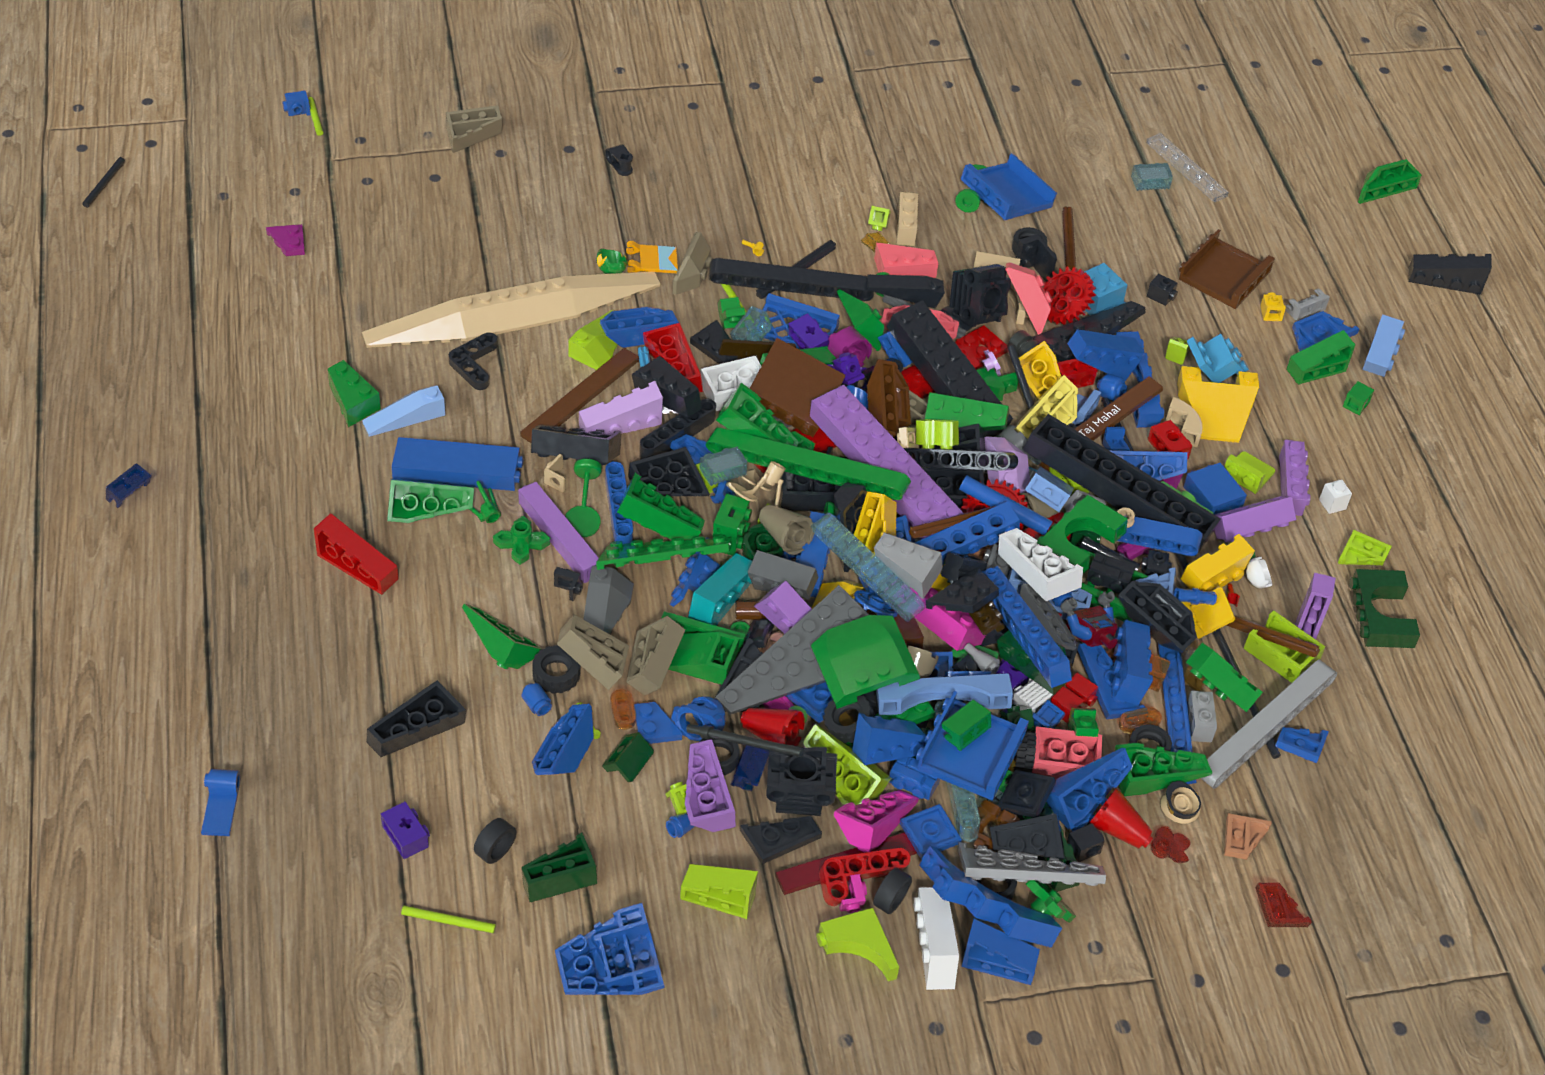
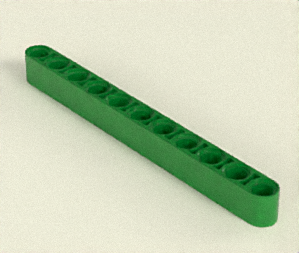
M716 428L706 442L707 449L717 455L768 467L770 462L774 461L786 468L784 472L842 486L845 482L863 485L868 492L884 494L894 500H901L911 484L910 478L901 472L724 428Z

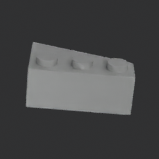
M883 533L874 547L876 564L894 578L898 577L907 588L911 587L918 593L919 597L924 599L942 570L941 552L887 533Z

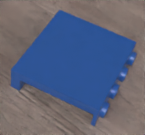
M1010 153L1007 163L977 170L972 164H967L961 176V180L970 189L976 191L979 197L1004 220L1052 208L1057 195L1048 184L1013 153Z
M954 691L951 698L947 697L942 707L944 711L942 715H937L933 725L935 726L934 730H929L925 739L927 744L924 748L920 747L916 759L919 760L917 769L993 801L1026 734L1029 721L1020 718L1016 725L991 714V728L959 751L957 747L945 739L944 735L948 732L942 728V723L966 705L956 700L957 692Z

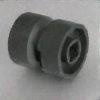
M1020 330L1011 337L1008 347L1015 345L1017 354L1021 357L1040 343L1033 340V337L1025 330Z

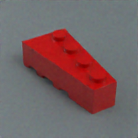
M330 513L314 527L317 556L381 595L398 580L397 565Z

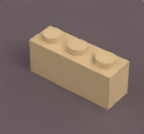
M900 192L897 245L915 246L918 215L917 193Z

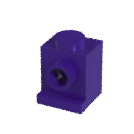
M846 352L833 360L835 369L846 375L842 383L850 385L865 378L861 372L857 355Z

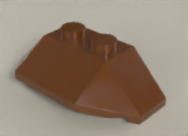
M878 359L867 385L868 410L892 437L897 438L899 428L909 427L911 424L909 386L901 372L897 369L896 362Z

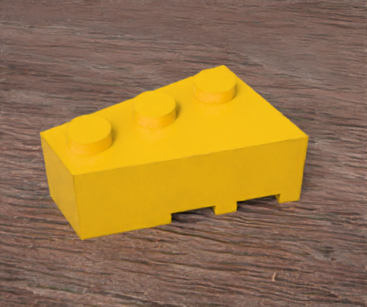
M867 491L849 551L862 558L875 560L874 547L883 533L896 537L897 502L884 494Z

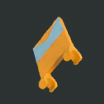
M634 241L627 242V247H632L626 248L627 254L640 253V263L636 260L628 261V266H633L627 267L628 273L640 271L677 273L676 247L640 245Z

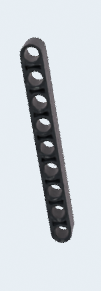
M715 258L710 262L709 279L713 283L840 298L837 293L840 289L861 301H870L874 298V292L867 290L866 276L723 258Z

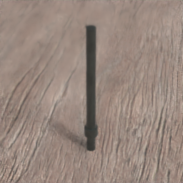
M688 724L687 726L688 733L697 734L701 738L709 740L715 738L798 757L804 755V749L800 747L716 730L713 726Z

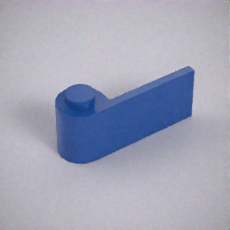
M210 769V772L206 773L204 778V786L208 787L209 797L201 835L230 836L240 787V771Z

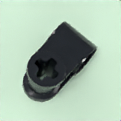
M624 144L605 150L608 163L613 166L619 175L629 176L633 173L631 166L633 156Z

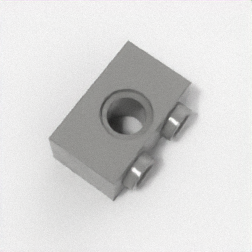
M1191 691L1187 704L1192 741L1212 743L1217 729L1213 692Z

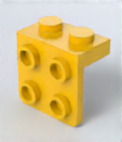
M1221 587L1212 590L1217 595V601L1214 605H1192L1189 602H1182L1193 613L1195 632L1198 639L1235 620L1225 591Z

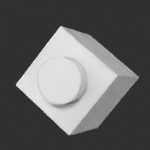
M1338 480L1324 485L1319 501L1326 511L1331 514L1346 510L1352 493L1343 480Z

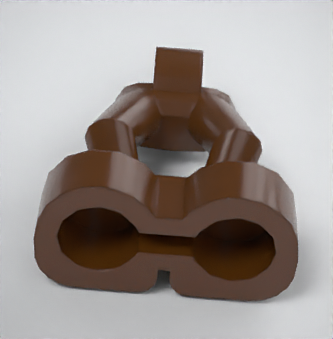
M983 800L977 809V814L981 820L976 824L971 837L974 842L973 849H978L979 845L986 846L990 850L993 848L992 837L988 838L983 835L984 828L989 823L999 826L1018 822L1020 819L1006 810L1001 811V808L992 802Z

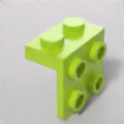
M1245 451L1241 452L1237 457L1231 454L1225 463V469L1234 480L1255 494L1275 473L1273 467Z

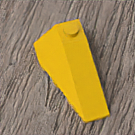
M1045 341L1019 357L1030 392L1038 401L1061 378L1056 357Z

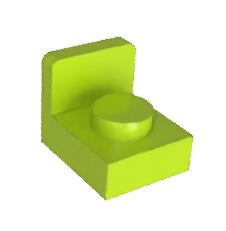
M678 782L671 785V790L665 795L667 798L670 797L676 814L680 815L687 813L685 808L687 788L686 784L683 785V782Z

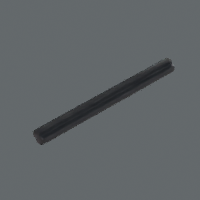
M832 240L827 241L791 267L809 268L835 250L836 243ZM757 289L756 296L764 299L768 296V293L771 294L775 290Z

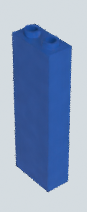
M398 437L391 467L392 478L478 488L476 482L480 481L484 489L515 491L516 483H520L521 472L518 469L523 466V456H520L519 447Z

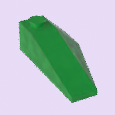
M390 478L387 521L411 523L471 509L473 507L474 487Z
M463 604L462 608L489 655L497 661L496 664L501 668L519 669L532 661L534 656L542 649L527 637L522 638L514 634V629L498 623V619L479 607Z

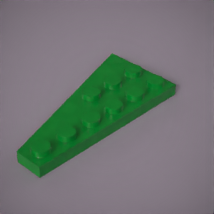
M719 535L714 536L713 539H705V537L700 536L694 537L692 540H684V538H674L672 541L654 539L651 542L643 543V540H634L627 544H623L622 541H614L606 547L596 561L597 570L605 569L604 565L607 564L622 567L629 564L630 561H634L635 564L671 560V556L678 554L682 558H686L696 554V552H700L701 555L729 552L732 547V539Z

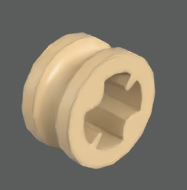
M1130 508L1119 509L1117 512L1128 518L1127 528L1133 526L1135 518L1133 510Z

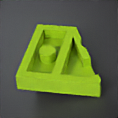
M1353 530L1339 558L1338 564L1383 565L1392 546Z

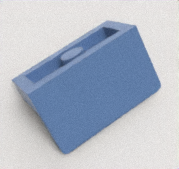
M1094 389L1088 398L1077 394V418L1072 422L1075 426L1078 427L1093 414L1099 404L1100 391Z

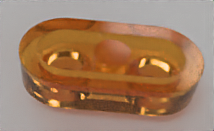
M625 689L615 690L610 697L614 724L622 730L631 729L636 724V711L632 694Z
M1152 707L1128 711L1121 715L1119 728L1126 734H1132L1141 725L1152 724L1160 726L1162 715L1157 709Z

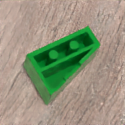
M1342 330L1292 355L1286 370L1298 385L1346 372L1356 344Z
M342 360L327 369L329 386L336 402L340 406L342 415L345 417L348 428L381 410L379 392L347 362Z

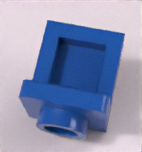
M1106 427L1103 446L1109 451H1130V448L1124 441L1125 428Z
M1047 700L1036 714L1033 713L1034 727L1054 729L1063 719L1065 713Z

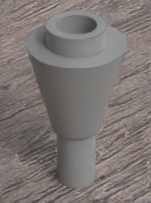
M970 643L966 644L964 650L973 657L981 671H991V674H995L999 670V659L977 650Z

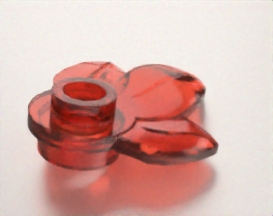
M1168 826L1158 828L1155 832L1156 838L1151 843L1152 853L1161 859L1169 857L1177 863L1188 862L1189 858L1184 851L1190 847L1191 842L1189 838L1180 833L1173 834Z

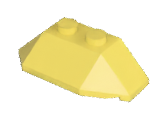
M1063 375L1019 420L1015 430L1018 433L1021 431L1028 441L1032 431L1048 414L1066 425L1072 423L1077 418L1078 388Z

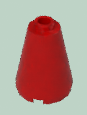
M748 708L747 711L742 713L741 723L745 730L762 740L798 746L802 738L798 734L800 729L804 730L805 718L803 712L794 709Z
M1118 789L1113 791L1089 822V824L1093 823L1097 829L1138 849L1141 846L1146 848L1154 838L1151 836L1152 829Z

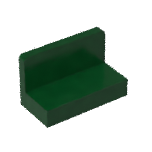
M639 732L627 734L619 742L602 767L606 772L619 771L627 782H633L653 755L654 750Z

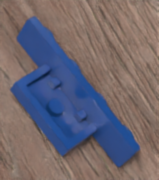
M700 552L690 556L685 563L686 570L678 579L680 583L671 594L673 598L670 605L674 607L682 601L688 589L692 592L697 590L721 565L707 555H701Z

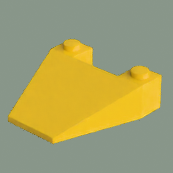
M1182 366L1177 381L1178 397L1198 413L1202 422L1200 439L1239 443L1259 389L1258 373L1239 371L1235 384L1203 382L1200 368Z

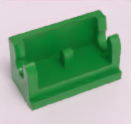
M975 700L970 701L942 723V728L948 732L944 735L945 739L957 747V750L961 751L991 728V711Z

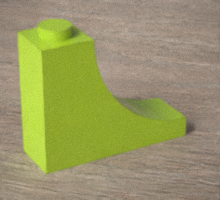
M873 908L820 923L819 933L816 934L819 946L824 947L827 955L832 953H850L861 956L875 964L885 975L888 982L897 979L899 965Z

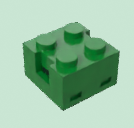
M730 494L725 495L713 523V537L723 535L725 538H731L732 547L730 551L722 553L734 556L738 549L743 548L744 535L751 527V523L748 521L751 518L752 509H749L750 501Z

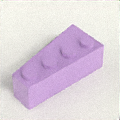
M653 381L648 383L649 387L641 390L638 387L633 389L629 395L613 397L607 404L601 402L579 411V427L584 428L587 433L599 429L604 430V434H614V431H621V434L662 425L663 397L656 382Z

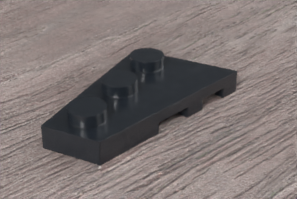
M717 320L690 338V344L718 364L738 360L737 356L719 355L722 340L731 338Z

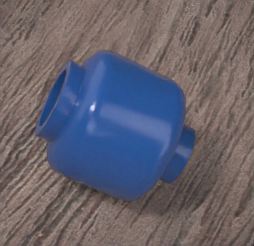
M1107 374L1098 381L1097 389L1101 392L1102 398L1115 401L1127 392V385L1123 378Z

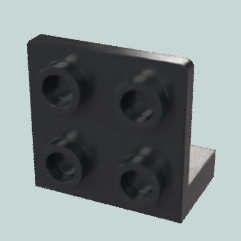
M1039 234L1020 239L1016 258L1020 259L1019 266L1025 268L1034 267L1047 283L1046 277L1052 278V272L1055 270L1057 262L1055 252L1049 248Z

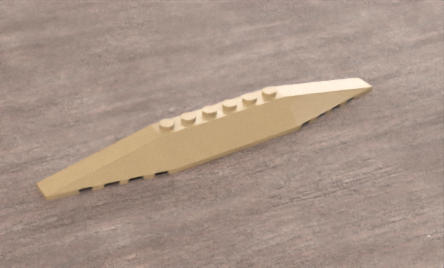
M655 272L563 276L456 298L363 331L362 336L367 348L392 346L391 343L411 345L410 342L422 341V344H429V341L441 340V343L450 342V339L469 341L484 333L490 332L497 335L577 318L583 312L589 311L591 313L598 310L599 306L605 304L609 306L618 299L626 300L631 298V295L634 293L642 294L660 287V282Z

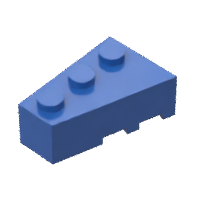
M859 713L852 751L864 765L917 756L920 747H925L926 735L912 721L893 718L887 720L881 716L868 717L865 714Z

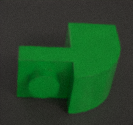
M739 297L720 299L717 305L723 329L743 327L742 319L745 316V309L740 308Z
M986 368L977 370L999 401H1003L1004 394L1017 391L1018 378L1016 372L998 376L994 368L990 371H987Z
M1072 708L1069 715L1068 731H1074L1076 736L1098 737L1099 728L1095 719L1096 709Z

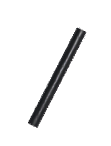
M119 157L82 202L84 207L88 208L124 164V158Z
M1011 345L1007 349L1029 410L1034 405V401L1015 345Z

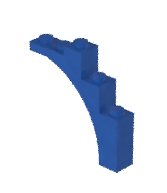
M929 846L922 857L919 866L934 882L932 888L943 900L965 905L975 918L998 924L1008 937L1052 948L1062 927L1051 915L1017 904L988 889L971 877H965L964 872L948 861L936 847Z

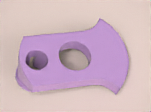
M984 351L987 359L982 360L986 370L990 371L994 368L997 375L1000 376L1001 368L993 352Z

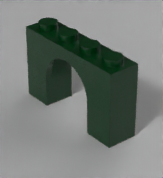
M1356 569L1353 577L1350 578L1349 587L1353 589V604L1357 607L1356 618L1361 625L1360 636L1364 639L1365 647L1415 648L1420 637L1417 619L1387 617L1378 612L1372 604V601L1376 599L1403 600L1408 589L1405 571Z

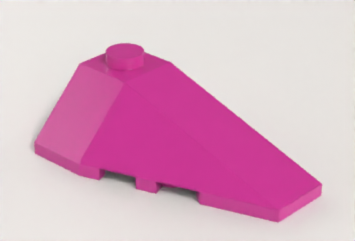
M898 790L882 794L877 800L863 799L862 804L847 803L834 811V817L849 844L858 847L861 851L871 852L884 842L898 826L900 819L906 817L918 803L919 798Z

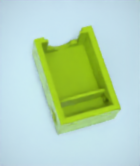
M1275 611L1269 614L1265 626L1318 645L1320 652L1317 657H1311L1267 641L1257 635V629H1253L1249 633L1244 646L1247 652L1291 683L1312 664L1321 659L1326 647Z

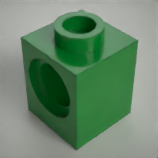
M1357 381L1347 393L1343 407L1360 416L1369 405L1375 390Z

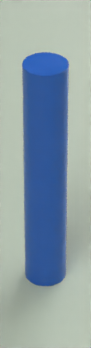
M968 475L959 488L962 492L990 507L998 506L1008 501L1020 519V523L1042 535L1048 532L1053 522Z

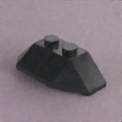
M1132 581L1118 595L1128 616L1136 623L1150 626V636L1161 646L1183 653L1197 638L1192 611L1161 584Z

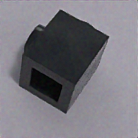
M1158 273L1151 281L1146 297L1166 306L1176 298L1178 283Z

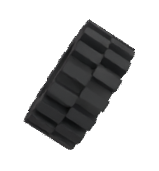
M1026 732L1013 759V770L1032 772L1036 752L1035 732Z

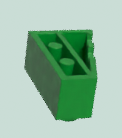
M1203 642L1186 661L1192 668L1190 672L1198 679L1203 677L1202 683L1211 690L1215 688V694L1223 701L1226 699L1230 700L1245 712L1250 709L1263 693Z

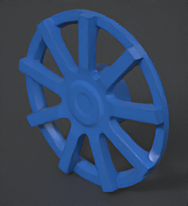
M862 590L856 591L853 595L855 597L854 600L862 604L865 610L870 609L876 612L877 615L893 617L898 615L896 607L878 595Z

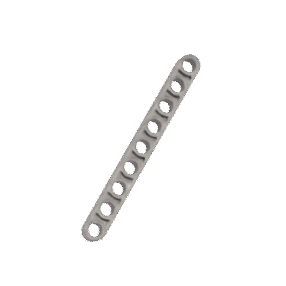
M1320 659L1317 660L1207 759L1212 775L1200 779L1213 789L1217 788L1276 735L1282 727L1287 725L1335 680L1337 672Z

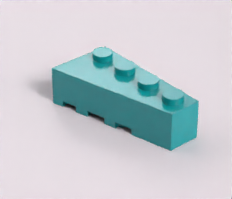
M738 553L732 556L694 591L688 618L717 626L748 586L752 584L748 575L752 561Z

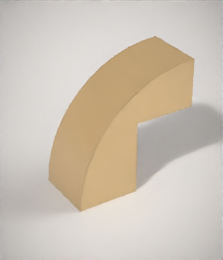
M1173 397L1166 421L1171 420L1175 424L1182 425V434L1191 442L1193 447H1198L1202 434L1201 419L1189 404Z

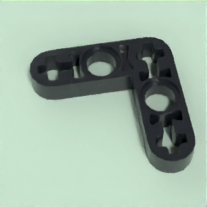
M490 332L484 333L451 350L448 354L450 366L476 390H485L489 387V375L475 360L497 349V336ZM471 348L478 349V351L476 352H470L468 350ZM470 367V368H473L474 370H473V371H470V372H467V371H465L464 369Z

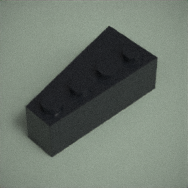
M1414 254L1409 265L1408 282L1481 295L1492 269V254H1485L1484 256H1475V254L1456 256V254H1448V256L1439 257L1438 254Z
M437 680L367 728L366 743L380 757L386 756L465 724L466 709Z

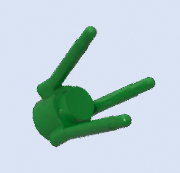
M477 481L476 484L485 503L480 507L481 512L477 511L474 507L469 510L481 522L494 523L500 518L501 512L498 509L492 489L488 488L489 500L480 481Z

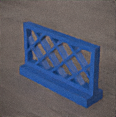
M768 293L766 304L752 331V335L771 341L779 338L786 343H795L789 336V323L786 324L783 318L790 317L796 320L808 313L812 319L817 320L820 328L830 330L827 333L830 337L831 334L838 330L840 315ZM767 311L776 313L777 316L768 319L766 314ZM780 320L782 326L773 328L771 323ZM767 324L770 328L766 332L759 330L761 326ZM786 330L788 336L780 337L777 335V332Z

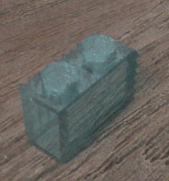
M1168 163L1134 165L1131 174L1137 191L1169 189L1173 179Z
M738 446L725 448L721 452L708 453L701 457L700 471L709 485L712 486L713 484L716 485L720 482L723 483L724 481L735 479V477L745 476L747 474V460L742 452H740V449H738Z

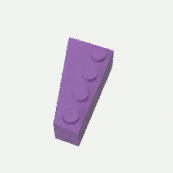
M786 580L770 590L754 606L784 634L812 610Z

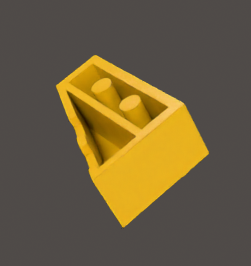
M1238 534L1234 536V541L1226 546L1223 543L1218 546L1220 550L1212 555L1207 553L1187 565L1181 580L1189 589L1198 588L1200 591H1212L1217 587H1224L1227 583L1238 581L1244 576V570L1255 550Z

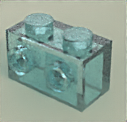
M751 306L730 335L733 340L762 341L773 325L766 311Z

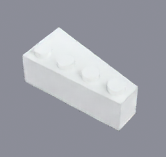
M1018 528L999 535L998 555L1045 601L1082 587L1083 567L1076 564L1074 566L1070 564L1068 558L1063 555L1061 557L1052 553L1051 548L1040 546L1037 544L1036 539Z
M932 887L919 888L918 897H914V911H918L916 923L917 928H920L919 942L920 946H922L926 990L955 989L959 952L950 903L943 900Z

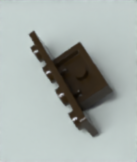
M723 339L719 355L737 356L738 360L756 356L760 363L762 355L769 353L774 342ZM788 343L791 346L797 348L795 343Z
M992 601L974 613H969L983 635L988 634L994 629L998 633L1005 628L1000 621L1003 617Z

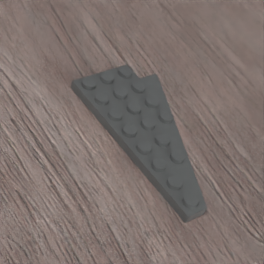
M838 585L723 689L715 699L731 715L824 683L825 680L812 652L811 644L828 629L869 614Z

